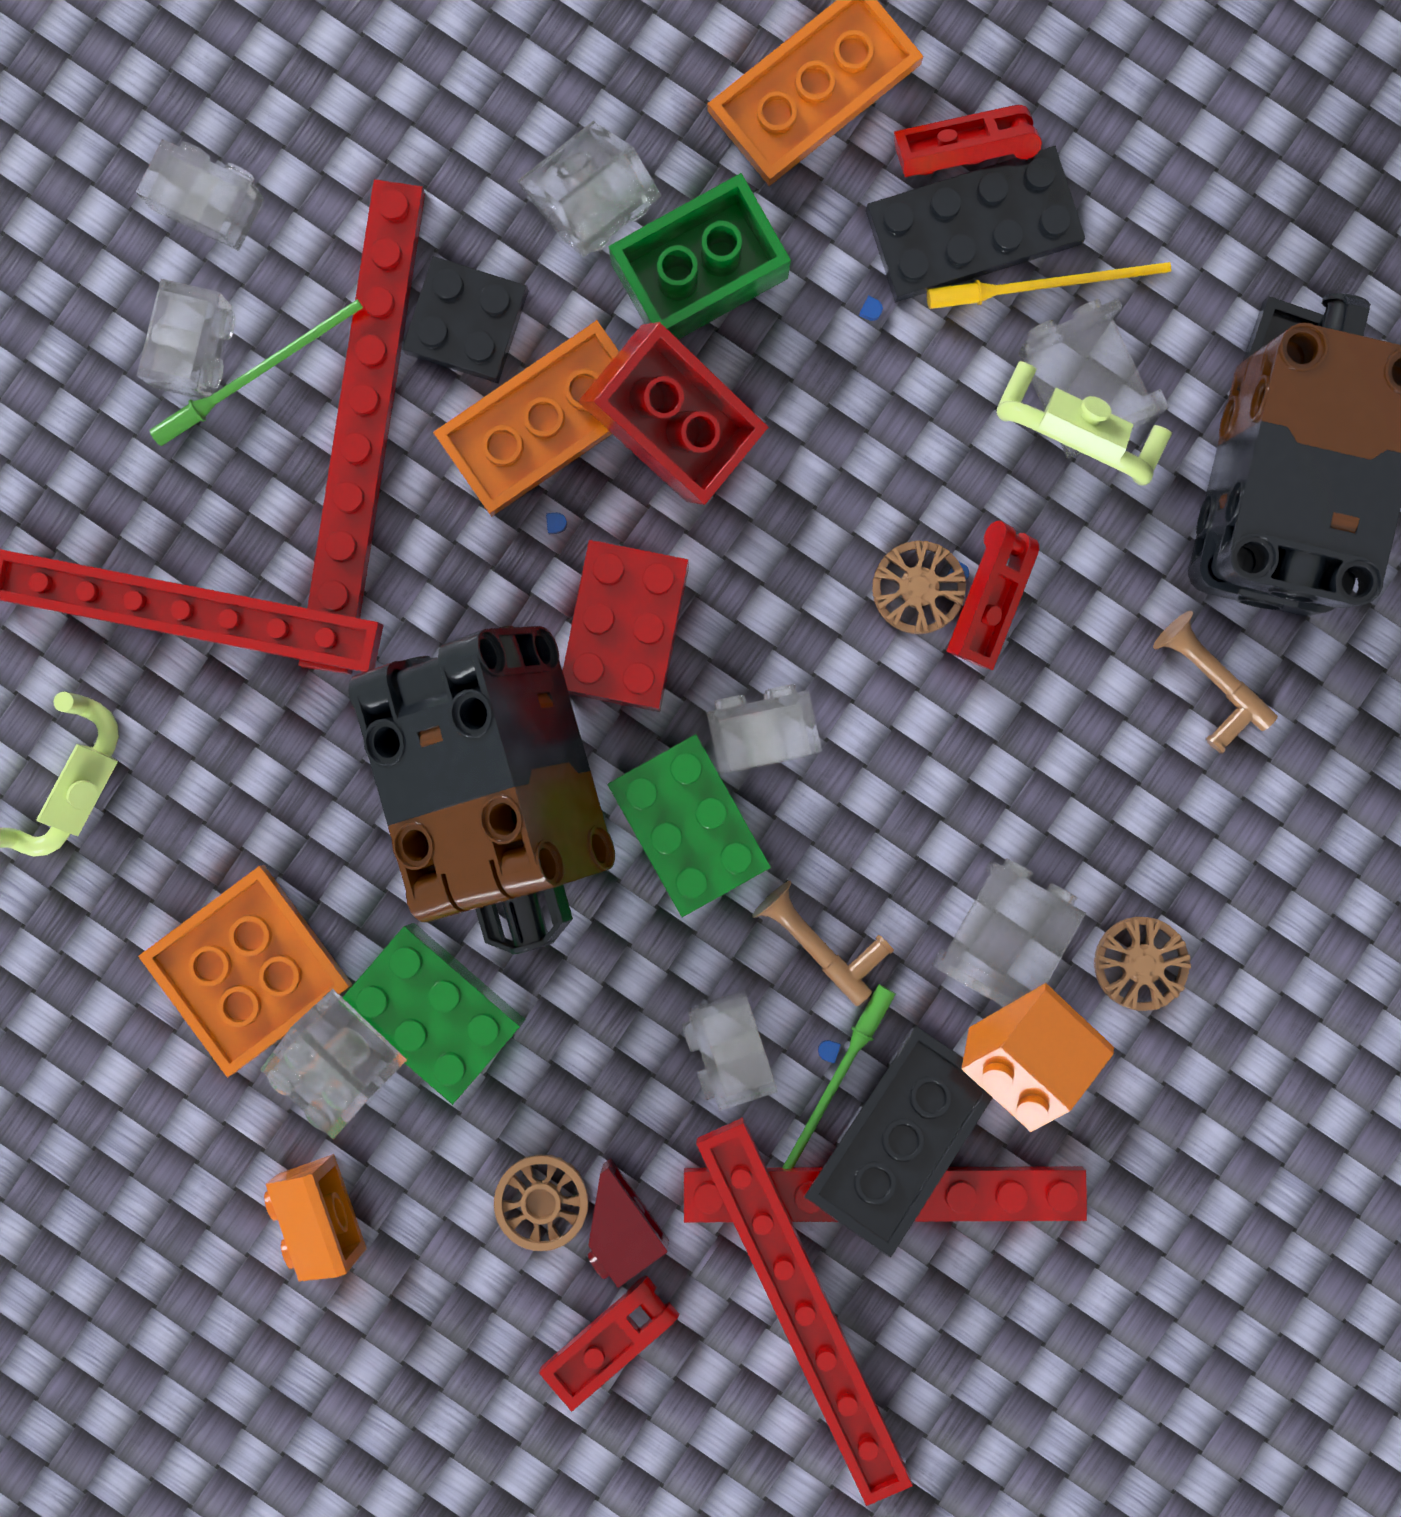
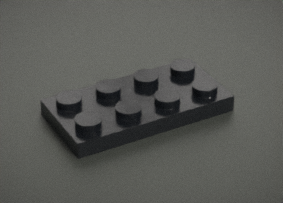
M1056 146L1042 149L1029 159H1019L1016 157L868 203L865 210L895 303L925 294L927 289L951 286L1082 245L1085 240Z
M917 1026L913 1029L804 1195L805 1199L890 1258L993 1098L961 1069L963 1057Z

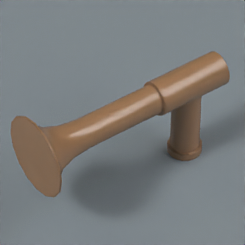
M1190 610L1175 619L1159 635L1153 648L1156 650L1168 647L1182 653L1226 694V698L1237 707L1216 731L1205 739L1211 747L1223 754L1226 747L1250 721L1260 731H1264L1276 721L1278 716L1247 685L1239 681L1196 638L1191 628L1190 620L1193 612Z
M791 881L785 882L765 898L755 909L752 917L766 916L779 922L822 967V971L855 1006H859L872 993L871 989L862 979L889 953L891 954L894 949L882 936L878 935L875 938L876 940L848 966L799 915L789 897Z

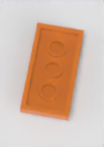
M836 0L707 103V111L768 186H770L922 64L924 56L878 0Z
M598 320L433 432L491 517L612 435L606 427L578 403L580 398L619 353Z

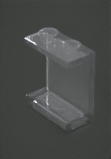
M1118 298L1104 305L1101 304L1100 299L1093 300L1073 311V319L1058 326L1055 320H1050L1036 326L1027 333L1029 339L1025 341L1018 354L1022 362H1026L1037 369L1031 382L1044 410L1055 388L1081 400L1088 396H1095L1104 400L1110 406L1111 414L1134 424L1132 429L1158 418L1169 408L1161 389L1148 394L1113 318L1122 308ZM1060 443L1067 459L1081 453Z
M1006 859L1003 866L995 862L988 863L985 871L990 874L947 951L941 948L932 963V966L1003 1007L1044 983H1048L1086 915V912L1073 906L1077 899L1076 896L1050 883L1047 890L1032 883L1029 880L1033 872L1010 859Z

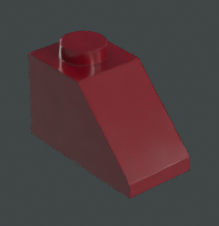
M610 1158L603 1164L600 1172L588 1244L591 1252L587 1255L599 1276L604 1280L610 1276L619 1288L668 1252L669 1239Z

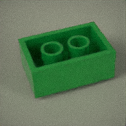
M742 173L608 246L611 265L644 324L660 322L678 340L787 280L791 259Z
M696 734L607 784L682 918L771 868Z
M415 923L404 926L337 1003L338 1006L452 1105L526 1021L525 1018Z

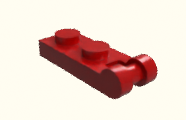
M1012 105L894 131L895 150L904 177L928 175L937 170L964 164H978L987 159L1014 154L1019 159H1029L1040 151L1042 141L1038 130L1033 126L1034 123L1029 109L1023 105Z
M1002 521L991 523L985 531L983 539L986 549L946 652L990 670H993L1040 549L1036 539L1025 533L1016 535L1014 527Z
M647 1275L636 1281L622 1297L540 1367L539 1374L571 1412L665 1332L679 1317L680 1314L670 1302L664 1304L654 1292L657 1287ZM639 1306L649 1316V1320L641 1327L629 1316Z

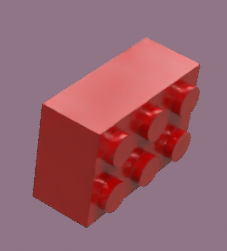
M660 322L642 324L578 401L579 404L686 502L703 505L710 500L769 428Z
M588 541L562 670L570 695L656 712L661 711L689 571V559L599 541Z

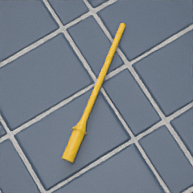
M1170 262L1000 285L981 283L980 280H975V283L927 289V304L929 309L972 303L981 305L983 301L996 295L1171 272L1172 267Z

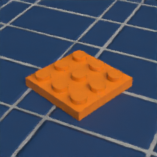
M265 865L258 866L138 956L227 1078L235 1074L353 985Z

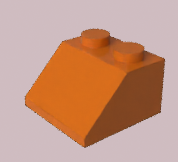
M1044 983L969 1027L961 1069L1032 1132L1072 1110L1113 1056L1114 1046L1047 983Z
M332 1154L277 1174L266 1183L268 1191L264 1194V1201L270 1218L273 1221L278 1220L284 1237L281 1240V1252L287 1267L295 1269L298 1281L336 1278L347 1274L367 1248L335 1155Z

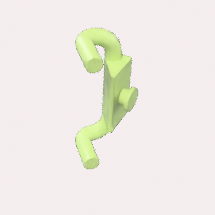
M1018 362L997 407V415L1002 421L1015 422L1033 429L1129 475L1138 485L1144 486L1151 482L1153 472L1172 435L1171 431L1154 425L1139 457L1125 451L1134 424L1111 414L1110 406L1098 397L1088 396L1081 400L1055 388L1044 412L1021 403L1037 369L1026 362Z
M60 692L54 697L53 701L58 711L77 714L92 721L98 729V737L93 747L76 744L36 821L51 826L45 835L35 837L14 828H0V848H11L33 857L48 855L59 849L69 838L70 834L79 836L118 762L112 755L119 739L118 724L112 712L101 703L82 695Z

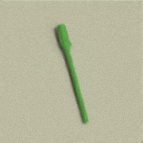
M358 299L211 396L195 401L189 400L188 405L149 430L151 436L158 445L163 446L196 423L206 421V416L216 404L362 309V304Z
M878 984L856 1026H852L853 1033L849 1049L783 1165V1169L794 1168L857 1053L869 1041L874 1040L873 1035L896 995L890 989Z

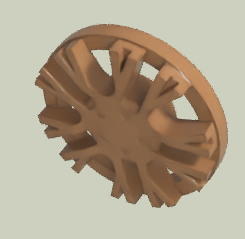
M920 540L907 542L892 549L879 563L873 578V599L881 616L894 628L910 634L931 633L950 623L961 609L966 593L964 571L958 560L943 546ZM916 550L917 565L913 568L906 566L900 554ZM926 550L935 553L930 569L921 567ZM945 559L954 572L946 577H939L935 574V567ZM890 562L906 572L902 578L886 568ZM881 579L895 581L899 586V590L895 594L881 595ZM939 583H957V591H939ZM900 596L905 603L890 613L885 606ZM944 596L955 602L946 616L935 605L937 597ZM930 605L935 619V623L927 625L922 609ZM909 606L916 608L918 612L916 626L899 621L904 609Z
M1131 917L1114 924L1100 939L1094 957L1096 978L1105 994L1119 1005L1138 1011L1157 1010L1160 1007L1167 1006L1168 1003L1177 998L1180 992L1185 989L1184 985L1188 978L1189 968H1191L1190 954H1188L1186 943L1182 940L1180 934L1168 924L1149 917ZM1139 925H1146V944L1140 943ZM1127 928L1132 938V945L1125 949L1114 937ZM1160 929L1168 935L1170 940L1163 947L1156 948L1154 946V938ZM1109 948L1121 952L1120 961L1104 957L1106 949ZM1177 949L1178 957L1164 961L1163 953ZM1171 965L1179 966L1175 982L1165 977L1164 970L1166 967ZM1120 966L1123 972L1122 977L1109 984L1104 969ZM1158 979L1168 990L1164 995L1153 984ZM1128 980L1133 981L1134 983L1125 998L1120 996L1119 993ZM1142 985H1147L1150 989L1152 1001L1137 1002L1138 990Z
M550 1154L528 1156L513 1164L500 1179L494 1196V1212L503 1233L518 1246L533 1251L554 1250L571 1241L582 1228L588 1212V1192L579 1171L572 1164ZM547 1164L546 1178L538 1180L533 1174L532 1165ZM559 1168L565 1174L556 1186L549 1181L556 1169ZM519 1170L531 1182L527 1188L515 1175ZM573 1180L579 1195L564 1196L561 1193V1187ZM506 1185L519 1189L522 1198L518 1201L503 1200ZM562 1203L579 1206V1214L562 1210ZM521 1206L522 1214L508 1220L506 1219L504 1212ZM556 1217H563L573 1225L562 1236L553 1224V1220ZM527 1219L534 1224V1230L530 1239L523 1237L515 1231V1228L522 1220ZM540 1224L548 1225L549 1241H541Z

